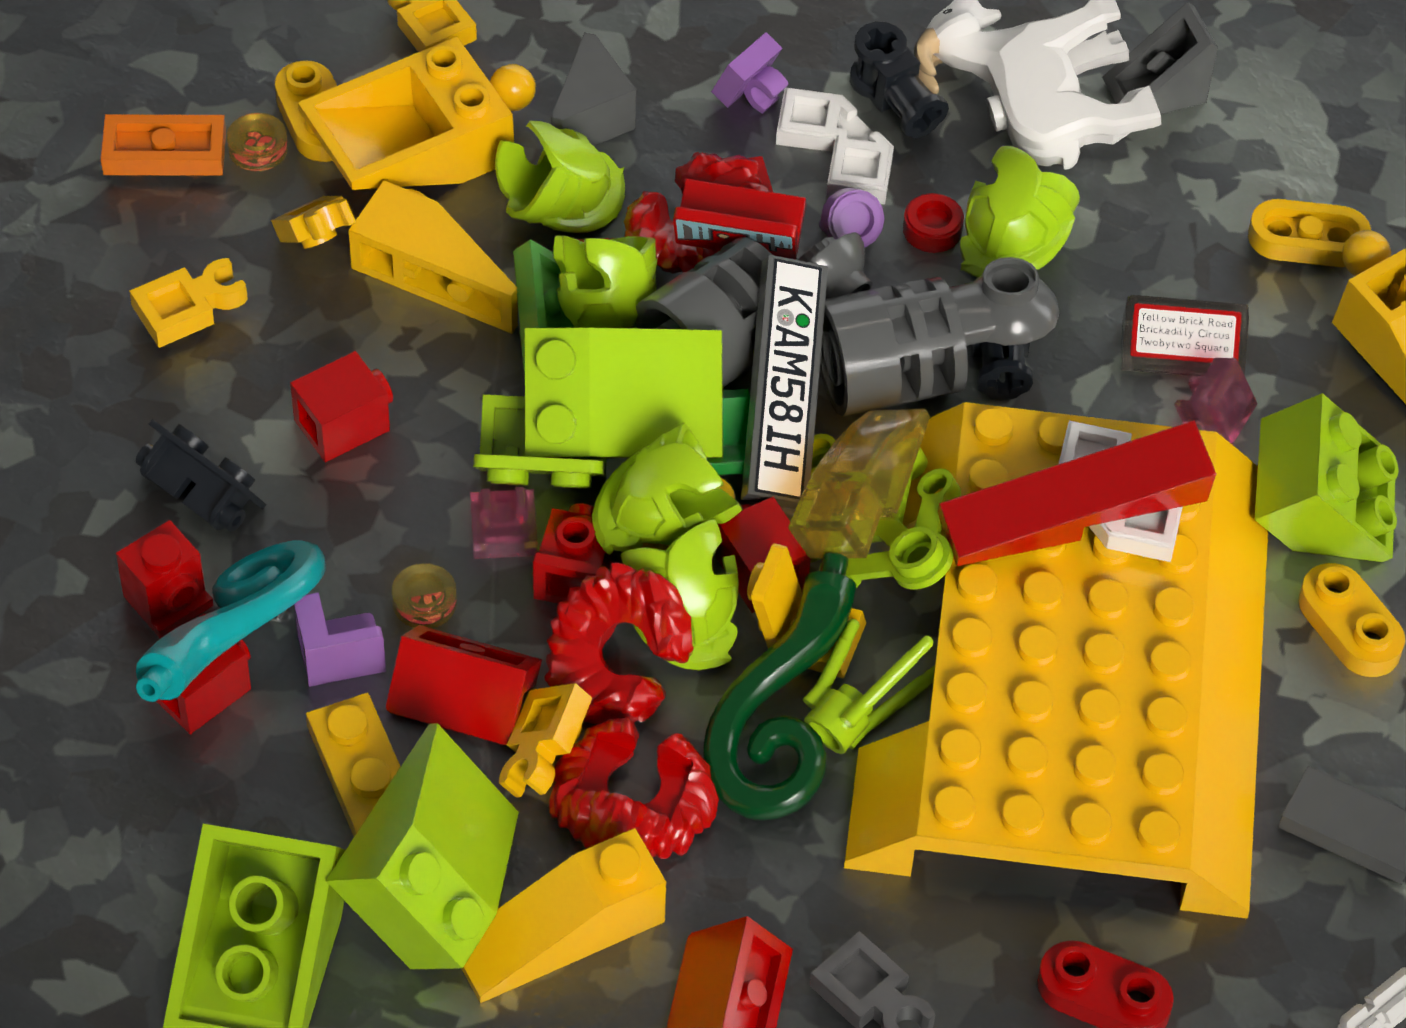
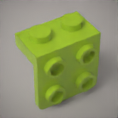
M483 394L480 454H474L473 467L480 471H487V482L493 484L528 485L529 473L551 474V485H554V487L591 489L592 477H606L607 458L562 459L525 457V397Z

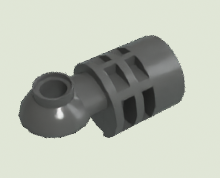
M856 232L845 234L836 240L833 237L824 238L814 244L798 259L799 261L828 266L825 299L867 291L872 288L873 282L863 273L865 265L864 242ZM747 237L735 238L714 255L701 260L690 271L683 272L641 300L636 306L638 314L636 320L637 329L722 330L724 388L749 371L753 366L762 261L772 254L752 239Z
M1008 257L992 261L985 267L983 275L974 282L949 287L944 279L936 276L825 299L820 371L831 405L837 414L844 417L962 392L966 387L968 376L966 345L981 342H991L1005 346L1021 345L1045 337L1056 327L1060 316L1056 295L1039 278L1037 269L1031 263L1023 259Z

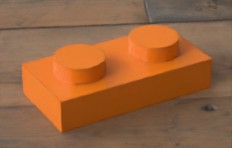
M105 114L101 151L103 175L223 176L226 141L225 116Z

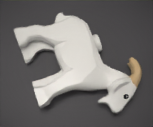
M954 0L949 6L933 17L914 46V56L920 62L918 77L932 94L939 92V86L934 76L937 74L935 67L941 63L972 72L988 82L994 96L988 97L986 100L996 132L1007 129L1013 147L1029 154L1036 161L1037 165L1051 166L1053 164H1061L1064 170L1071 169L1078 162L1080 148L1083 145L1093 143L1115 144L1131 132L1147 130L1148 128L1162 125L1160 111L1149 85L1127 92L1118 104H1106L1081 93L1077 75L1098 67L1129 61V49L1126 42L1122 39L1119 30L1108 34L1104 31L1107 29V23L1121 19V14L1115 0H1089L1084 7L1054 18L1027 22L1012 28L983 31V29L1001 19L1000 10L986 9L981 6L978 0ZM1103 31L1093 39L1085 40L1091 35Z

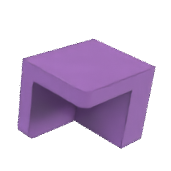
M319 592L305 595L294 604L296 632L309 687L386 672L384 639L381 627L376 626L374 616L371 613L325 621Z

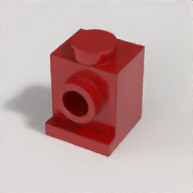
M582 503L574 504L569 507L568 511L552 508L539 552H536L533 561L534 599L559 604V602L567 599L570 587L581 586L583 579L587 575L596 576V571L600 567L609 569L614 551L610 555L607 554L597 541L592 523L594 506Z
M168 520L116 552L123 597L160 639L214 606L213 598L205 590L200 553L171 520Z

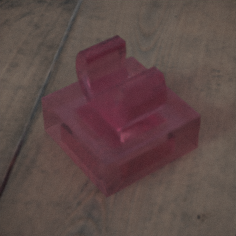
M1215 358L1205 375L1192 377L1188 381V385L1193 393L1189 400H1177L1174 406L1183 423L1195 420L1197 426L1201 425L1203 430L1218 432L1233 445L1258 403L1237 359Z
M515 487V490L490 491V488L481 489L480 492H470L474 559L535 556L537 552V529L534 489L526 490L524 487Z

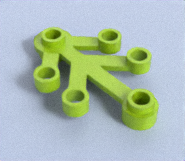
M828 434L814 435L810 488L821 492L830 491L858 519L824 523L807 519L794 525V528L811 552L810 563L823 558V554L827 553L829 548L883 542L889 548V551L852 556L847 551L834 552L842 554L849 559L846 576L857 584L856 588L861 584L862 580L894 577L900 586L913 590L926 588L938 582L948 572L953 561L951 545L941 535L942 523L937 512L939 503L961 496V488L950 471L942 468L934 469L920 479L917 485V492L922 501L915 527L908 529L903 524V518L911 481L918 478L925 471L928 464L927 457L919 444L914 439L902 438L887 448L884 454L887 470L879 502L847 472V457L836 440Z

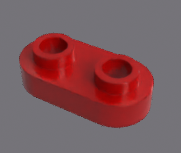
M1075 940L1063 941L1053 945L1046 951L1041 960L1037 979L1038 990L1043 1000L1053 1009L1099 1028H1165L1167 1026L1174 1002L1173 991L1168 981L1155 970L1085 942ZM1066 966H1076L1082 968L1086 974L1072 976L1063 968ZM1139 991L1146 994L1150 1000L1147 1002H1137L1131 999L1128 993Z

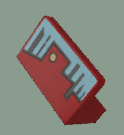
M686 179L681 205L675 208L673 216L675 242L680 245L720 251L724 245L735 238L747 237L761 244L774 256L797 260L806 211V197Z

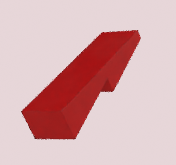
M1193 420L939 503L937 512L947 540L951 545L956 565L961 566L1081 541L1084 527L1207 502L1217 473L1197 424Z

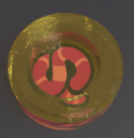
M266 113L246 114L236 119L228 129L229 156L240 168L249 171H265L274 168L286 157L288 151L286 129L283 123L272 115Z
M425 563L412 565L401 571L392 585V603L396 616L401 622L412 628L418 625L436 628L446 623L453 616L457 607L456 583L452 575L440 566Z

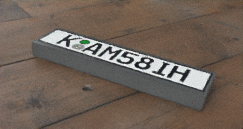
M768 255L762 261L741 500L759 503L774 496L780 507L802 510L809 504L828 266L774 255Z

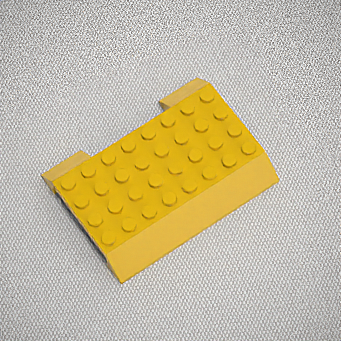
M963 402L897 432L896 441L902 438L914 439L928 460L925 471L918 478L911 481L903 524L908 529L915 527L922 501L917 492V485L920 479L931 470L942 468L950 471L961 488V496L1058 465L1069 420L1131 433V441L1172 427ZM1199 430L1217 474L1207 502L1183 506L1171 562L1106 549L1089 526L1084 527L1081 541L961 566L956 565L953 557L951 567L944 578L929 721L858 748L844 868L911 877L914 851L923 850L1181 882L1180 910L1247 919L1250 907L1268 530L1255 521L1258 466L1218 432ZM942 526L941 535L947 539Z

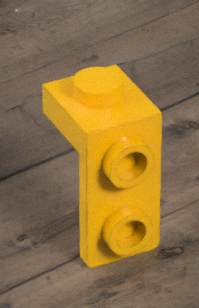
M773 543L765 563L759 562L755 565L747 590L748 599L752 601L758 618L759 630L763 633L768 649L791 628L797 617L802 597V591L788 548ZM854 608L851 610L848 621L856 619L860 627L836 677H845L866 626L862 610ZM836 643L827 654L808 669L823 672Z

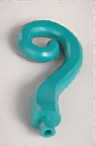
M302 540L282 542L254 552L227 568L212 587L214 601L220 609L197 617L177 627L157 641L138 661L136 666L138 680L136 690L139 696L149 702H155L158 699L172 700L179 697L192 680L222 653L307 595L321 580L326 571L325 555L319 546Z

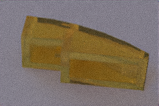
M926 409L868 411L853 422L832 444L816 467L803 491L788 527L809 558H823V554L830 552L842 554L847 558H867L879 520L896 519L930 419Z

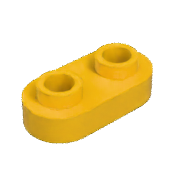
M296 61L283 67L275 78L278 108L298 151L304 157L318 162L333 161L300 113L298 102L337 86L329 69L324 65L314 61Z
M1271 199L1262 202L1254 209L1248 230V240L1257 253L1272 260L1345 267L1342 259V250L1345 242L1358 231L1371 230V225L1362 213L1347 206Z
M1324 563L1312 568L1304 577L1298 599L1299 608L1307 621L1342 664L1353 673L1365 677H1379L1394 670L1399 663L1405 645L1403 628L1361 576L1348 566L1338 563ZM1327 588L1337 589L1341 591V593L1332 592ZM1364 633H1375L1381 639H1371L1367 637Z

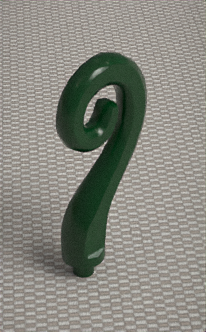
M831 552L823 554L820 571L810 572L806 575L799 610L791 628L781 639L749 665L730 685L717 703L709 719L704 739L703 758L710 765L711 780L714 783L718 798L730 810L747 819L772 820L797 812L812 799L823 781L826 771V752L822 738L808 723L793 716H778L760 723L750 736L747 746L749 758L755 764L761 765L771 759L777 748L782 746L794 748L799 759L796 769L789 778L774 785H758L753 783L742 774L737 755L742 731L756 709L777 690L827 654L847 625L857 584L846 576L849 559L842 554Z

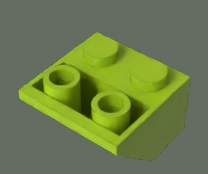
M1323 393L1263 417L1260 421L1255 521L1292 551L1376 562L1390 560L1393 558L1394 529L1397 525V517L1394 510L1395 480L1398 477L1399 469L1396 456L1389 447L1378 442L1363 429L1351 414L1341 410Z

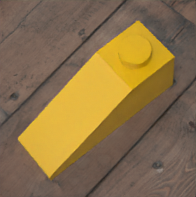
M384 180L357 217L356 223L352 224L348 230L351 269L513 334L518 326L517 287L437 201L428 198L417 190L405 189Z
M635 828L572 855L498 908L495 918L464 967L461 968L480 1004L665 922L666 880Z

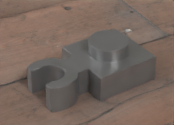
M860 931L811 972L810 987L855 1028H863L872 1019L881 1025V1028H900L897 1023L902 1020H912L920 1028H933L935 1013L927 1001L918 996L902 994L907 989L909 975Z

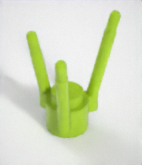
M850 619L841 637L838 639L818 682L803 698L804 703L812 709L804 718V722L808 723L820 735L823 744L832 751L844 754L848 748L853 750L867 733L933 683L935 665L873 710V706L933 646L932 637H922L864 695L848 684H843L838 690L831 689L860 627L856 619Z

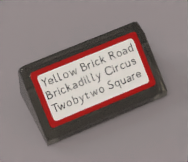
M1130 295L1126 299L1122 320L1121 370L1244 380L1249 307L1245 304Z

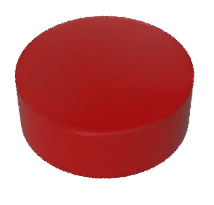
M929 193L917 196L905 208L903 234L913 247L929 253L947 251L953 248L961 239L964 223L963 210L955 200L942 194Z

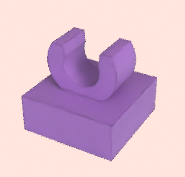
M767 32L764 33L728 64L711 92L727 108L745 94L751 106L763 114L778 101V94L789 84L777 69L771 67L783 48Z

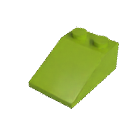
M525 328V457L562 459L629 458L644 446L653 443L664 432L667 433L680 424L685 423L698 440L706 458H723L722 330Z
M438 723L429 724L325 881L410 969L463 968L497 914L519 812Z
M203 823L163 1028H308L340 925L344 900L325 880L345 852V849L332 845Z

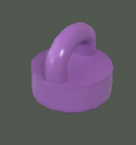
M850 187L840 189L832 194L824 204L819 227L825 232L827 237H833L835 240L845 234L856 232L861 236L865 248L876 241L882 232L884 224L883 207L878 199L867 191Z

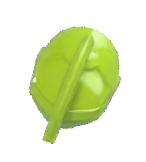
M529 121L526 127L535 133L544 148L536 165L527 160L522 145L503 140L499 142L495 158L496 178L501 192L508 199L506 213L512 218L524 220L528 223H542L544 226L567 233H588L605 227L621 211L625 199L624 167L618 168L606 153L599 152L582 133L567 128L558 129L542 121Z
M1001 146L991 160L994 170L998 175L995 183L986 185V183L975 181L967 201L965 218L967 235L963 236L960 240V253L963 259L961 270L977 278L983 275L984 269L988 264L1000 258L1014 257L1023 259L1031 263L1037 270L1044 267L1056 256L1067 241L1075 221L1073 213L1080 202L1078 189L1064 175L1053 172H1041L1036 161L1023 150L1012 146Z
M556 235L553 255L561 271V274H559L560 287L556 289L558 302L574 327L637 329L636 320L638 314L636 306L641 300L655 292L657 287L655 238L627 236L610 240L585 238L584 242L568 236Z
M682 423L669 432H664L653 443L644 446L634 453L610 475L595 501L592 523L597 541L603 550L610 555L614 550L625 552L641 548L643 543L671 545L683 533L703 522L716 520L717 524L726 523L740 513L742 507L732 496L720 489L724 484L722 479L707 461L704 451L692 431L685 423Z
M709 520L694 526L674 540L666 550L643 547L621 553L623 564L635 570L644 568L645 571L651 570L656 574H660L675 585L679 591L684 608L691 616L694 650L686 663L667 662L683 669L704 670L716 668L730 662L732 658L728 652L737 638V627L731 623L738 599L739 581L735 555L722 557L725 574L713 573L712 556L722 542L716 520ZM633 625L636 632L648 646L643 632L637 626Z

